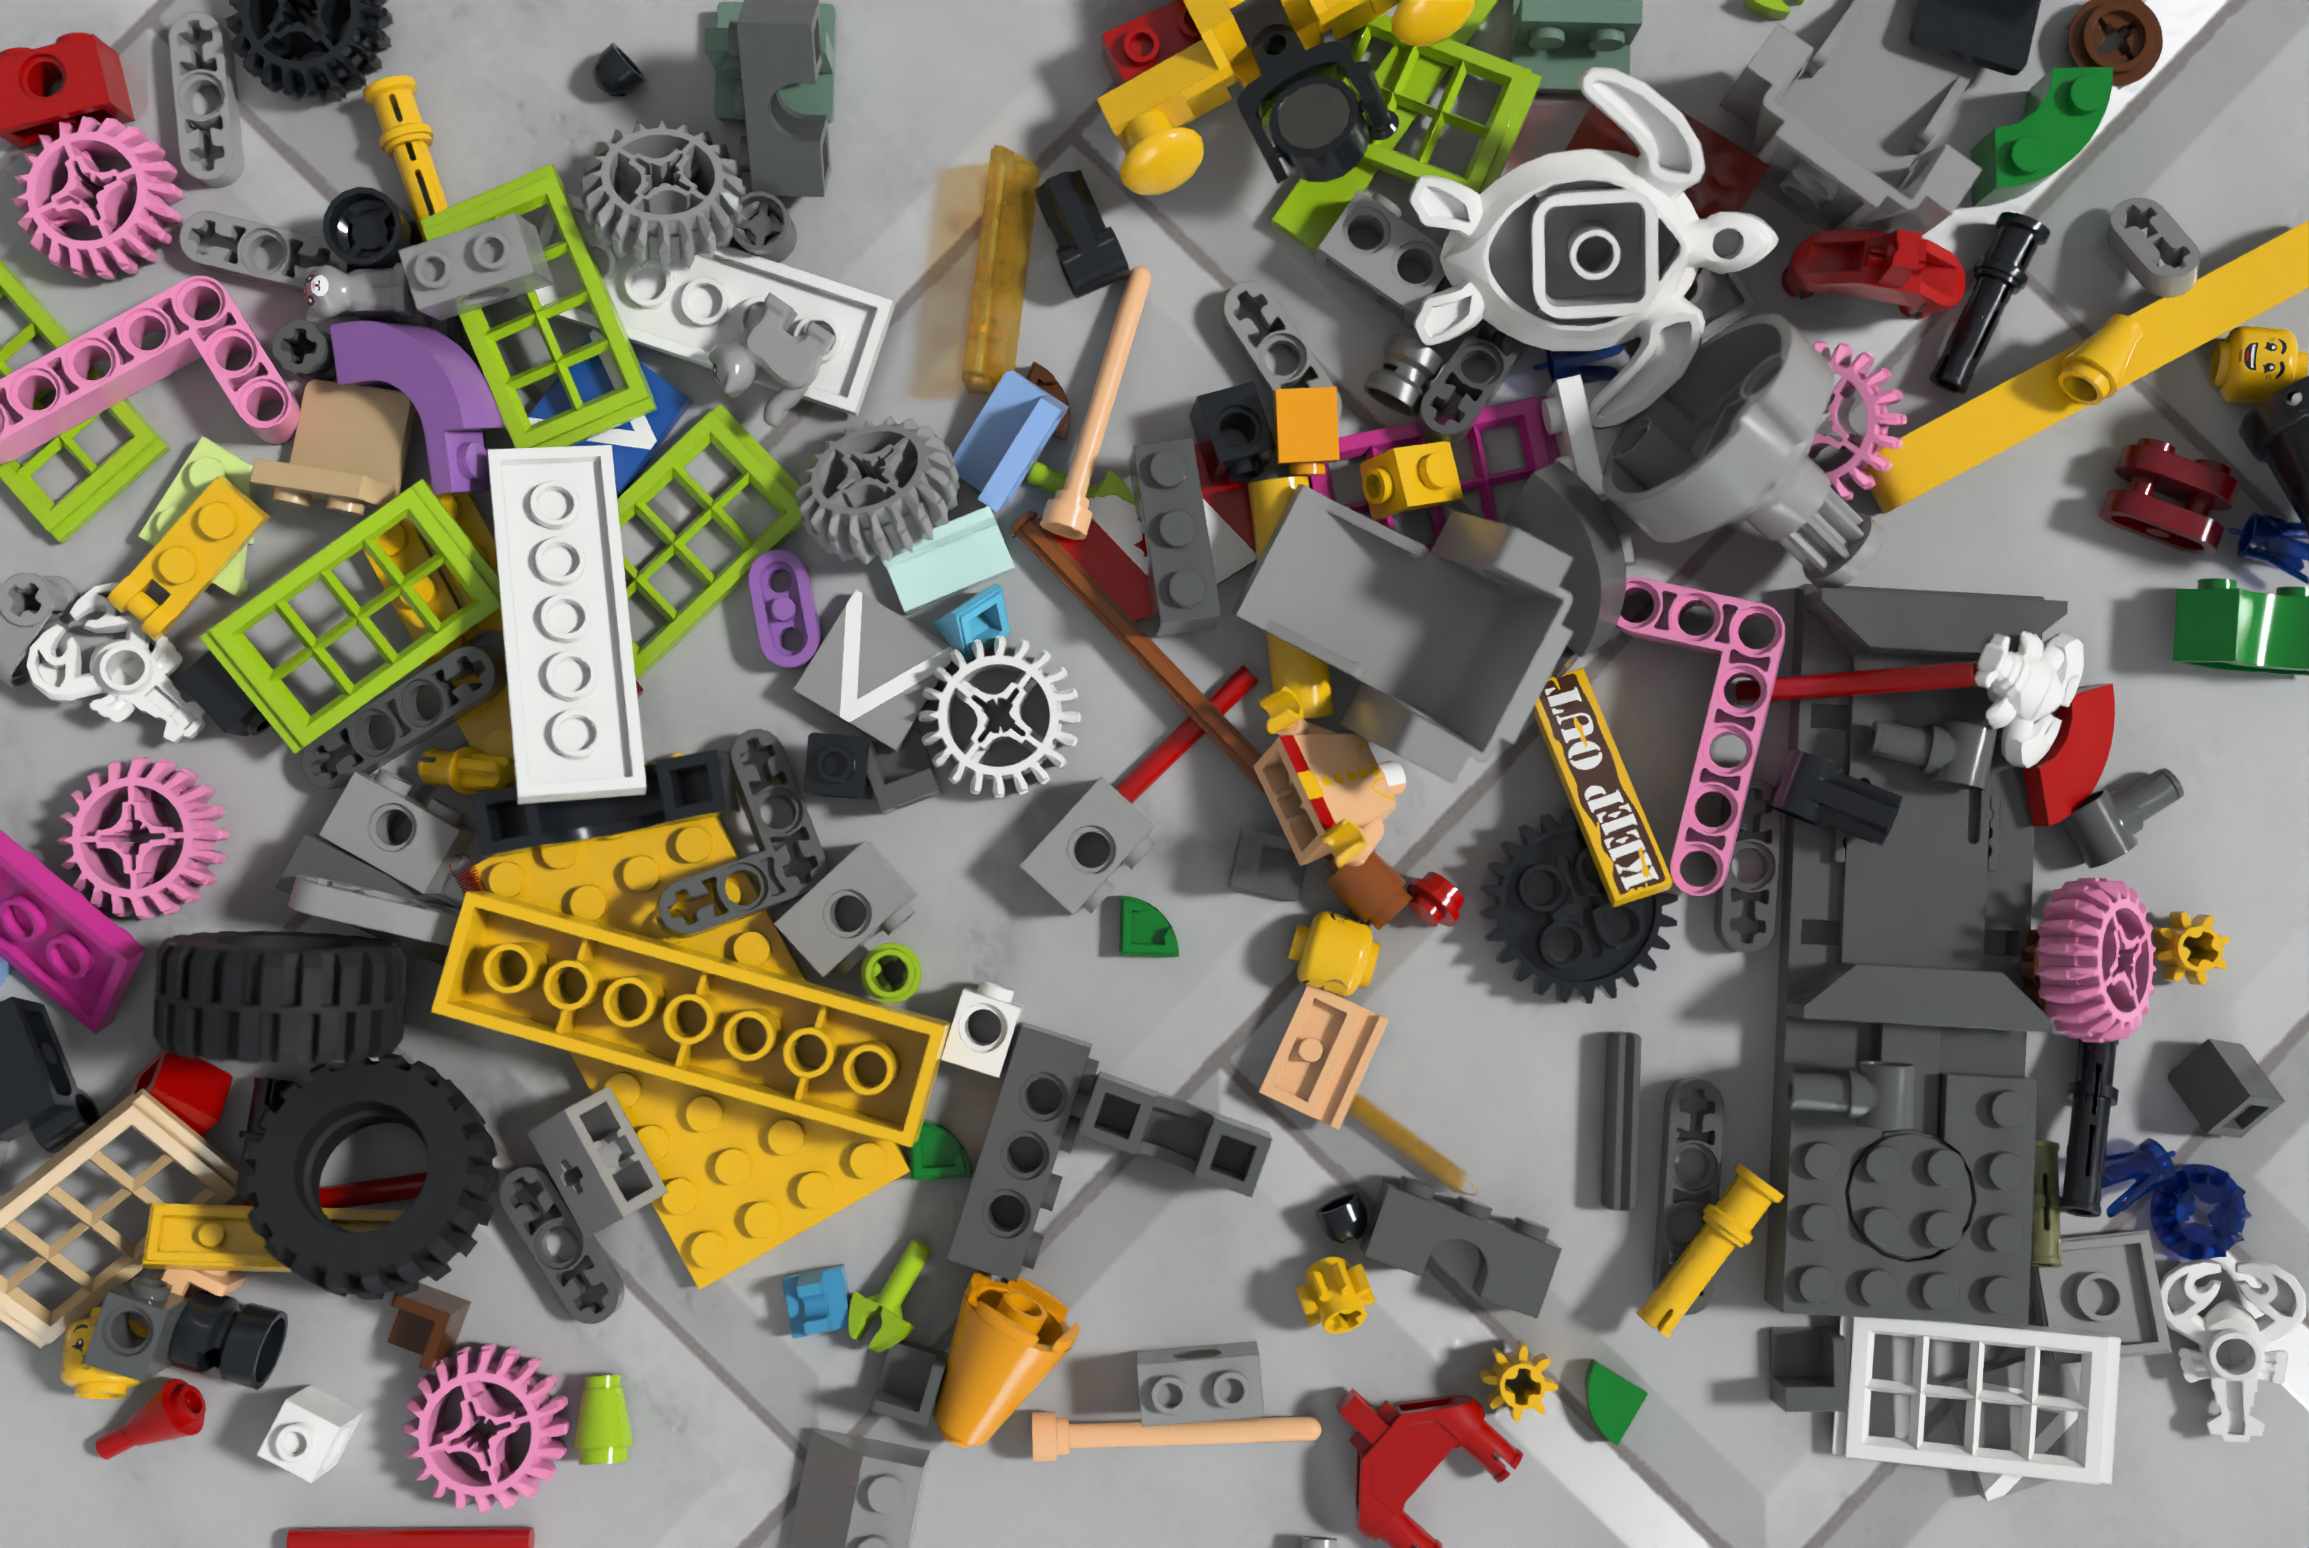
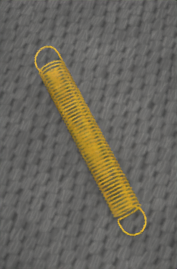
M1360 1093L1354 1097L1353 1105L1348 1111L1349 1115L1354 1116L1356 1120H1359L1364 1126L1366 1125L1373 1133L1376 1132V1135L1378 1134L1380 1138H1383L1386 1142L1388 1141V1144L1393 1145L1395 1149L1403 1155L1405 1154L1412 1162L1415 1161V1164L1417 1163L1427 1173L1432 1174L1434 1178L1442 1184L1444 1183L1446 1187L1452 1190L1455 1186L1453 1189L1454 1193L1459 1190L1464 1192L1461 1188L1469 1181H1465L1461 1187L1459 1185L1465 1179L1467 1172L1464 1173L1460 1167L1457 1168V1165L1452 1164L1450 1160L1447 1161L1445 1156L1440 1155V1152L1437 1153L1438 1151H1435L1433 1147L1430 1148L1428 1143L1425 1144L1423 1140L1418 1139V1136L1413 1135L1411 1131L1408 1132V1129L1406 1127L1403 1128L1401 1123L1398 1125L1399 1122H1396L1394 1118L1391 1119V1116L1388 1118L1389 1114L1386 1115L1384 1111L1381 1112V1109L1379 1110V1107L1376 1108L1377 1106H1374L1372 1102L1369 1103V1100L1366 1102L1367 1098L1364 1099V1096H1359ZM1475 1187V1189H1476V1191H1477L1476 1194H1474V1195H1473V1194H1468V1195H1472V1196L1477 1195V1194H1478L1477 1188Z

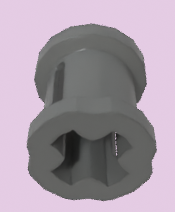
M302 319L289 321L275 333L272 341L273 355L280 361L285 370L297 374L306 382L315 379L333 381L337 378L331 334L320 331L314 323ZM315 345H317V349H316L315 354H313V353L305 354V356H304V358H303V360H302L303 352H304V351H307V352L313 351Z

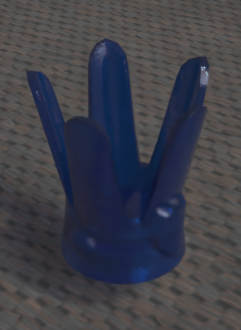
M1621 344L1594 351L1546 350L1547 362L1533 365L1532 368L1535 371L1548 368L1552 385L1557 379L1581 375L1582 383L1583 381H1611L1619 373L1615 367L1586 364L1618 355L1623 350L1624 345Z
M2253 512L2247 519L2243 530L2228 529L2229 533L2240 536L2237 548L2238 557L2246 558L2250 561H2264L2292 577L2309 584V578L2299 572L2304 568L2302 559L2309 561V544L2296 540L2309 539L2302 522L2285 521L2280 517Z
M2147 1138L2129 1151L2106 1155L2105 1162L2118 1159L2123 1160L2105 1168L2102 1189L2130 1179L2136 1180L2127 1191L2107 1208L2108 1218L2127 1210L2142 1196L2157 1189L2160 1185L2174 1181L2176 1171L2171 1157L2175 1156L2176 1152L2172 1150L2167 1153L2157 1141Z

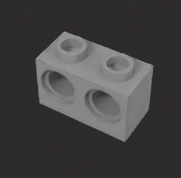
M1358 190L1319 245L1314 263L1411 329L1423 300L1428 295L1436 293L1446 279L1439 259L1446 239L1426 227H1422L1419 231L1401 219V210L1386 197L1376 193L1370 197L1361 190ZM1358 227L1369 228L1377 235L1379 245L1369 250L1359 249L1351 243L1348 233ZM1408 260L1419 262L1426 269L1428 279L1419 284L1406 282L1400 276L1397 266Z

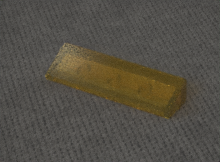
M994 145V149L991 148L962 373L963 383L969 393L991 396L1006 371H1015L1037 199L1034 189L1038 188L1040 175L1039 169L1034 163L999 145Z

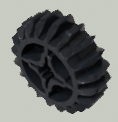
M229 0V4L238 13L225 18L227 27L237 35L230 43L234 52L241 58H244L242 62L244 64L243 67L253 77L261 78V83L268 90L278 93L283 89V93L293 101L300 102L306 93L313 102L323 104L328 88L338 98L346 99L347 88L345 83L352 79L359 86H367L366 77L361 72L366 65L382 69V61L374 53L375 49L392 47L390 37L381 30L394 24L392 14L383 7L389 0ZM279 6L278 15L272 22L273 15ZM300 7H303L311 17H316L313 22L321 30L322 34L320 36L310 26L306 27L304 25L307 20L299 12ZM350 18L348 28L341 39L340 32L342 26ZM319 51L322 53H326L320 57L310 60H291L294 56H296L300 60L303 56L307 55L310 52Z

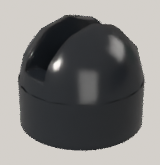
M611 43L600 53L593 64L592 76L597 87L610 96H626L646 80L635 63L614 43Z
M1351 1193L1336 1198L1320 1207L1315 1213L1323 1231L1328 1237L1341 1244L1354 1243L1363 1236L1367 1227L1368 1214L1359 1193Z

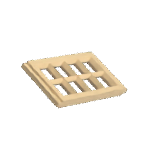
M142 1088L136 1094L132 1093L0 1198V1230L4 1228L38 1254L10 1278L6 1279L0 1274V1320L38 1348H42L47 1343L50 1345L65 1333L72 1323L81 1320L91 1312L92 1308L101 1304L105 1300L107 1291L132 1279L145 1268L142 1262L146 1236L134 1245L101 1218L131 1194L150 1209L151 1203L166 1204L143 1185L173 1161L207 1187L187 1204L224 1205L237 1195L235 1189L239 1167ZM130 1126L165 1153L135 1178L100 1152V1150ZM88 1160L122 1186L119 1191L92 1212L58 1186L60 1182ZM45 1194L80 1220L79 1223L50 1246L15 1220V1218ZM89 1228L123 1253L122 1256L94 1278L90 1277L59 1253ZM46 1262H49L82 1287L52 1312L17 1287Z

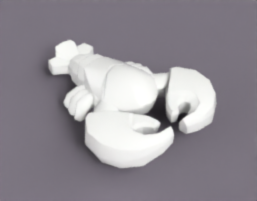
M113 582L94 586L77 600L69 612L72 618L78 621L87 614L103 611L105 613L104 616L98 620H88L84 625V629L95 633L127 632L125 639L107 641L95 648L90 658V673L81 675V650L75 637L67 640L66 651L62 656L57 657L56 648L58 642L66 632L58 624L43 632L30 647L26 667L32 685L52 701L73 704L79 702L80 698L104 693L107 695L106 697L93 700L89 704L91 710H96L100 715L109 717L110 720L118 723L123 722L137 708L143 714H149L156 720L162 719L165 721L166 726L163 737L174 744H177L183 737L192 740L205 727L203 717L207 713L195 700L185 703L181 698V693L174 687L172 680L168 678L181 666L183 661L181 654L177 652L173 643L168 642L167 636H162L156 641V646L151 653L148 650L151 637L140 629L143 623L128 610L121 613L107 601L109 594L119 583Z
M2023 631L2020 635L2017 653L2008 652L2010 637L1995 633L1991 643L1986 644L1979 659V670L1975 676L1976 684L1988 688V697L1994 702L1987 710L1986 718L1987 720L1989 719V724L1993 730L2003 727L2001 752L2007 762L2013 766L2030 768L2045 756L2057 737L2062 720L2050 713L2054 712L2060 705L2069 707L2077 692L2084 669L2083 644L2079 639L2063 632L2053 635L2043 643L2036 634Z
M2199 1259L2180 1263L2165 1273L2159 1286L2167 1326L2199 1345L2198 1350L2180 1348L2178 1355L2182 1358L2180 1364L2184 1370L2183 1375L2185 1380L2190 1383L2210 1378V1386L2214 1391L2215 1402L2220 1408L2218 1414L2206 1420L2210 1435H2221L2225 1442L2247 1443L2251 1436H2262L2265 1424L2250 1415L2251 1407L2254 1406L2255 1393L2258 1391L2257 1380L2276 1385L2283 1384L2286 1377L2284 1373L2288 1368L2286 1361L2290 1356L2287 1351H2265V1346L2293 1332L2306 1317V1293L2295 1276L2275 1264L2257 1260L2236 1262L2235 1271L2237 1273L2255 1276L2263 1282L2261 1288H2254L2246 1280L2235 1281L2240 1293L2264 1315L2255 1319L2243 1306L2227 1299L2216 1304L2204 1317H2201L2197 1313L2206 1308L2217 1296L2221 1281L2211 1280L2203 1287H2196L2195 1281L2203 1276L2222 1272L2220 1262Z

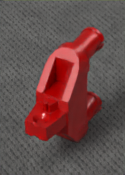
M1871 229L1829 230L1806 238L1793 251L1789 266L1784 270L1781 281L1784 291L1793 298L1800 291H1802L1800 299H1806L1814 293L1824 294L1830 292L1897 304L1900 312L1907 318H1911L1917 312V320L1927 317L1930 313H1942L1955 306L1962 299L1965 291V274L1960 261L1954 254L1928 239H1922L1923 233L1901 229L1890 233Z
M1351 1388L1336 1405L1339 1414L1357 1430V1433L1350 1439L1351 1443L1357 1448L1355 1497L1357 1530L1367 1539L1371 1538L1375 1541L1380 1538L1390 1548H1416L1414 1545L1418 1548H1442V1543L1438 1539H1434L1403 1509L1405 1502L1452 1449L1461 1447L1491 1474L1492 1478L1498 1483L1504 1481L1511 1474L1505 1469L1506 1466L1493 1454L1497 1453L1514 1470L1523 1457V1452L1520 1449L1515 1448L1484 1420L1485 1412L1483 1411V1406L1471 1396L1432 1397L1397 1402L1394 1406L1385 1400L1376 1409L1355 1389Z

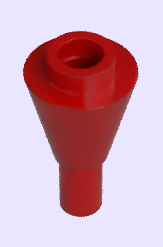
M170 1379L130 1416L124 1425L97 1438L95 1446L98 1454L103 1459L108 1460L135 1445L143 1446L198 1434L203 1428L204 1414L206 1412V1404L201 1392L181 1379Z

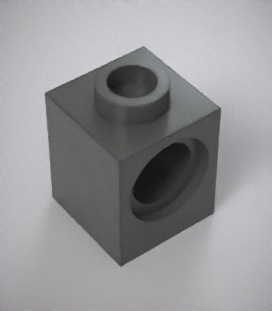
M137 1276L133 1280L130 1279L107 1291L83 1364L144 1383L166 1368L174 1331L189 1298L172 1293V1286L169 1283L146 1276ZM131 1311L140 1313L147 1320L149 1325L147 1338L138 1336L131 1329L129 1324Z

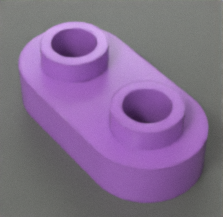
M780 549L767 551L753 562L748 575L760 647L766 658L777 666L790 670L800 669L809 665L822 644V634L810 572L805 563L789 551ZM779 572H787L792 578L791 586L784 592H775L772 588V579ZM790 630H799L803 637L801 646L793 651L786 650L782 642L783 636Z

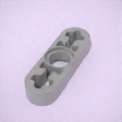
M191 11L182 14L173 22L168 36L180 159L184 169L198 181L208 187L223 188L234 183L241 175L244 167L233 48L230 43L231 37L229 33L213 17L204 12ZM204 31L212 38V41L203 44L202 53L203 62L214 71L203 69L200 55L189 46L190 43L199 41V32ZM204 86L218 87L221 94L218 107L209 114H196L192 106L195 93ZM197 128L209 130L213 146L224 153V157L214 160V169L212 170L201 163V158L210 156V138Z
M202 211L195 213L184 222L180 230L179 240L183 252L188 258L203 268L304 293V283L307 278L305 272L308 268L299 266L300 255L307 261L319 264H326L330 255V260L338 265L340 271L349 273L354 270L352 266L337 257L324 238L216 212ZM216 232L227 241L238 244L237 254L230 249L218 246H211L208 251L200 245V241L203 236L211 237ZM268 240L279 241L283 247V258L280 264L271 270L258 269L254 259L258 246Z
M1245 281L1237 284L1228 292L1223 309L1224 323L1271 396L1275 389H1288L1297 385L1307 372L1311 373L1314 380L1307 381L1305 388L1334 387L1283 307L1266 285L1256 281ZM1246 298L1251 304L1258 301L1264 304L1260 311V320L1268 332L1274 324H1278L1282 329L1268 334L1257 347H1254L1250 342L1259 337V330L1250 318L1239 321L1235 317L1240 311L1239 300ZM1284 344L1292 347L1297 352L1299 366L1293 373L1280 376L1268 369L1265 355L1273 346ZM1337 391V410L1339 421L1342 412V400Z
M304 874L296 875L288 904L290 908L305 914L445 946L451 945L460 910Z

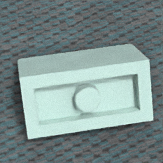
M990 506L949 521L946 525L933 528V540L919 539L913 543L912 553L905 548L895 551L889 562L882 555H879L883 565L888 570L906 614L1016 571Z

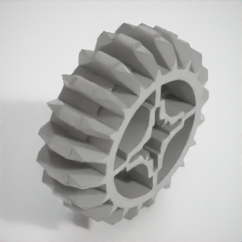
M662 119L657 128L646 129L637 121L632 134L615 129L611 143L597 142L594 157L586 158V166L583 169L584 177H582V184H580L581 202L584 203V218L588 222L589 229L595 230L600 246L612 245V249L615 251L618 259L634 254L640 269L649 260L659 261L664 271L667 270L671 261L681 260L690 269L695 259L694 256L697 254L712 260L716 246L729 247L730 239L733 237V223L729 215L734 216L736 227H739V224L742 223L743 206L739 200L740 197L745 195V187L742 186V172L738 166V161L730 158L726 144L713 145L709 131L694 136L686 122L675 130L668 129ZM697 186L704 190L708 196L698 192ZM620 193L630 198V205L619 197Z
M890 416L881 425L874 426L867 419L860 430L851 432L845 428L843 438L836 442L826 440L825 452L809 456L810 469L798 474L801 486L795 493L798 499V507L803 515L801 520L808 534L813 535L817 544L823 547L827 554L835 553L843 562L858 557L867 565L876 555H882L889 562L893 553L903 548L912 553L913 543L919 539L933 540V526L948 524V510L958 506L956 495L957 490L960 488L959 474L950 449L947 445H944L941 438H938L933 433L930 426L918 427L912 418L897 424Z

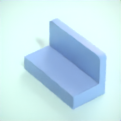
M1014 370L1004 373L953 456L959 478L981 492L977 500L990 506L996 512L1008 506L1066 414L1069 406Z

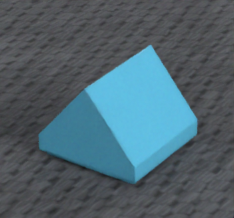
M996 583L933 622L952 649H957L962 653L966 662L975 658L971 648L973 640L980 639L984 649L987 650L994 645L997 636L1006 637L1011 634L1002 587Z

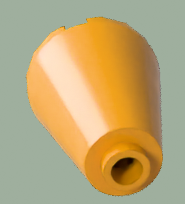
M979 1271L973 1274L965 1288L933 1414L943 1438L958 1447L967 1448L971 1445L985 1444L1067 1354L1077 1339L1080 1330L1078 1323L1076 1322L1072 1327H1069L1064 1320L1069 1309L1048 1291L1018 1276L1017 1282L1008 1280L1006 1284L991 1280L993 1274Z

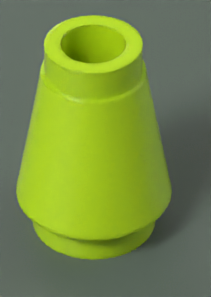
M884 943L876 946L866 955L862 963L861 980L864 988L874 999L883 1003L894 1004L907 1000L916 992L921 982L922 968L918 957L910 948L899 943ZM892 960L893 962L899 960L906 966L907 970L902 975V982H894L887 975V967Z
M621 1374L585 1376L572 1448L579 1450V1465L628 1461V1446L634 1445L624 1390L623 1386H621Z

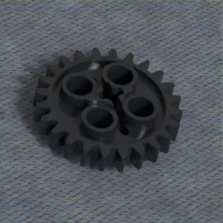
M1564 810L1561 827L1557 825L1555 819L1549 813L1541 815L1540 826L1542 833L1539 834L1527 824L1518 827L1524 844L1520 847L1509 841L1501 843V848L1510 860L1507 864L1489 862L1487 867L1499 876L1500 879L1498 885L1481 886L1480 889L1486 895L1496 898L1495 906L1479 911L1481 917L1497 919L1498 927L1484 936L1485 940L1504 941L1506 945L1496 957V961L1504 964L1516 959L1519 964L1512 978L1517 982H1522L1532 974L1536 975L1533 993L1542 996L1551 984L1555 983L1557 1001L1567 1003L1574 987L1577 988L1582 1003L1591 1004L1594 998L1595 986H1599L1603 994L1610 999L1617 997L1615 982L1617 979H1620L1629 987L1636 988L1639 986L1633 969L1638 965L1641 968L1655 971L1657 966L1649 956V950L1651 948L1669 950L1670 944L1657 934L1659 927L1677 926V920L1662 914V906L1678 901V895L1660 892L1617 906L1623 909L1629 916L1630 927L1625 937L1618 941H1613L1607 936L1603 926L1605 915L1613 908L1603 883L1592 884L1583 874V861L1590 851L1573 810ZM1559 855H1564L1567 859L1569 875L1576 895L1588 896L1591 906L1583 909V916L1600 949V953L1596 957H1593L1589 952L1588 939L1582 919L1579 916L1566 913L1565 906L1570 905L1574 901L1571 889L1557 864V857ZM1538 870L1548 874L1554 886L1551 898L1542 905L1533 903L1527 896L1525 888L1527 879ZM1564 927L1573 936L1574 948L1568 958L1563 961H1556L1549 955L1546 943L1552 931Z

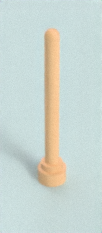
M1141 266L1131 269V276L1127 277L1063 490H1057L1054 499L1047 500L1040 525L1047 531L1063 537L1078 540L1085 539L1093 516L1092 512L1088 510L1090 500L1086 498V494L1151 282L1150 272Z
M1032 1412L1033 1462H1057V1455H1069V1449L1314 1441L1320 1436L1322 1427L1320 1422L1311 1416L1245 1418L1142 1427L1141 1422L1069 1424V1418H1057L1056 1412Z

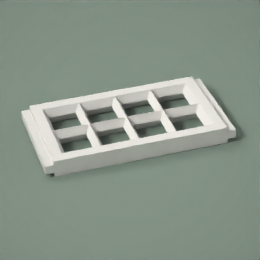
M1840 1316L1839 1333L1845 1337L1847 1412H1834L1831 1447L1833 1455H1842L1846 1458L2100 1485V1483L2112 1484L2121 1337L2119 1335L2035 1325L2011 1326ZM1875 1334L1915 1338L1912 1383L1872 1379ZM1929 1339L1970 1343L1967 1388L1927 1384ZM1985 1345L2026 1349L2023 1394L1982 1390ZM2041 1350L2082 1354L2079 1400L2038 1396ZM1871 1391L1911 1395L1908 1440L1868 1436ZM1926 1396L1966 1400L1964 1446L1923 1441ZM1981 1402L2022 1406L2019 1451L1978 1447ZM2037 1408L2078 1412L2075 1457L2034 1453Z

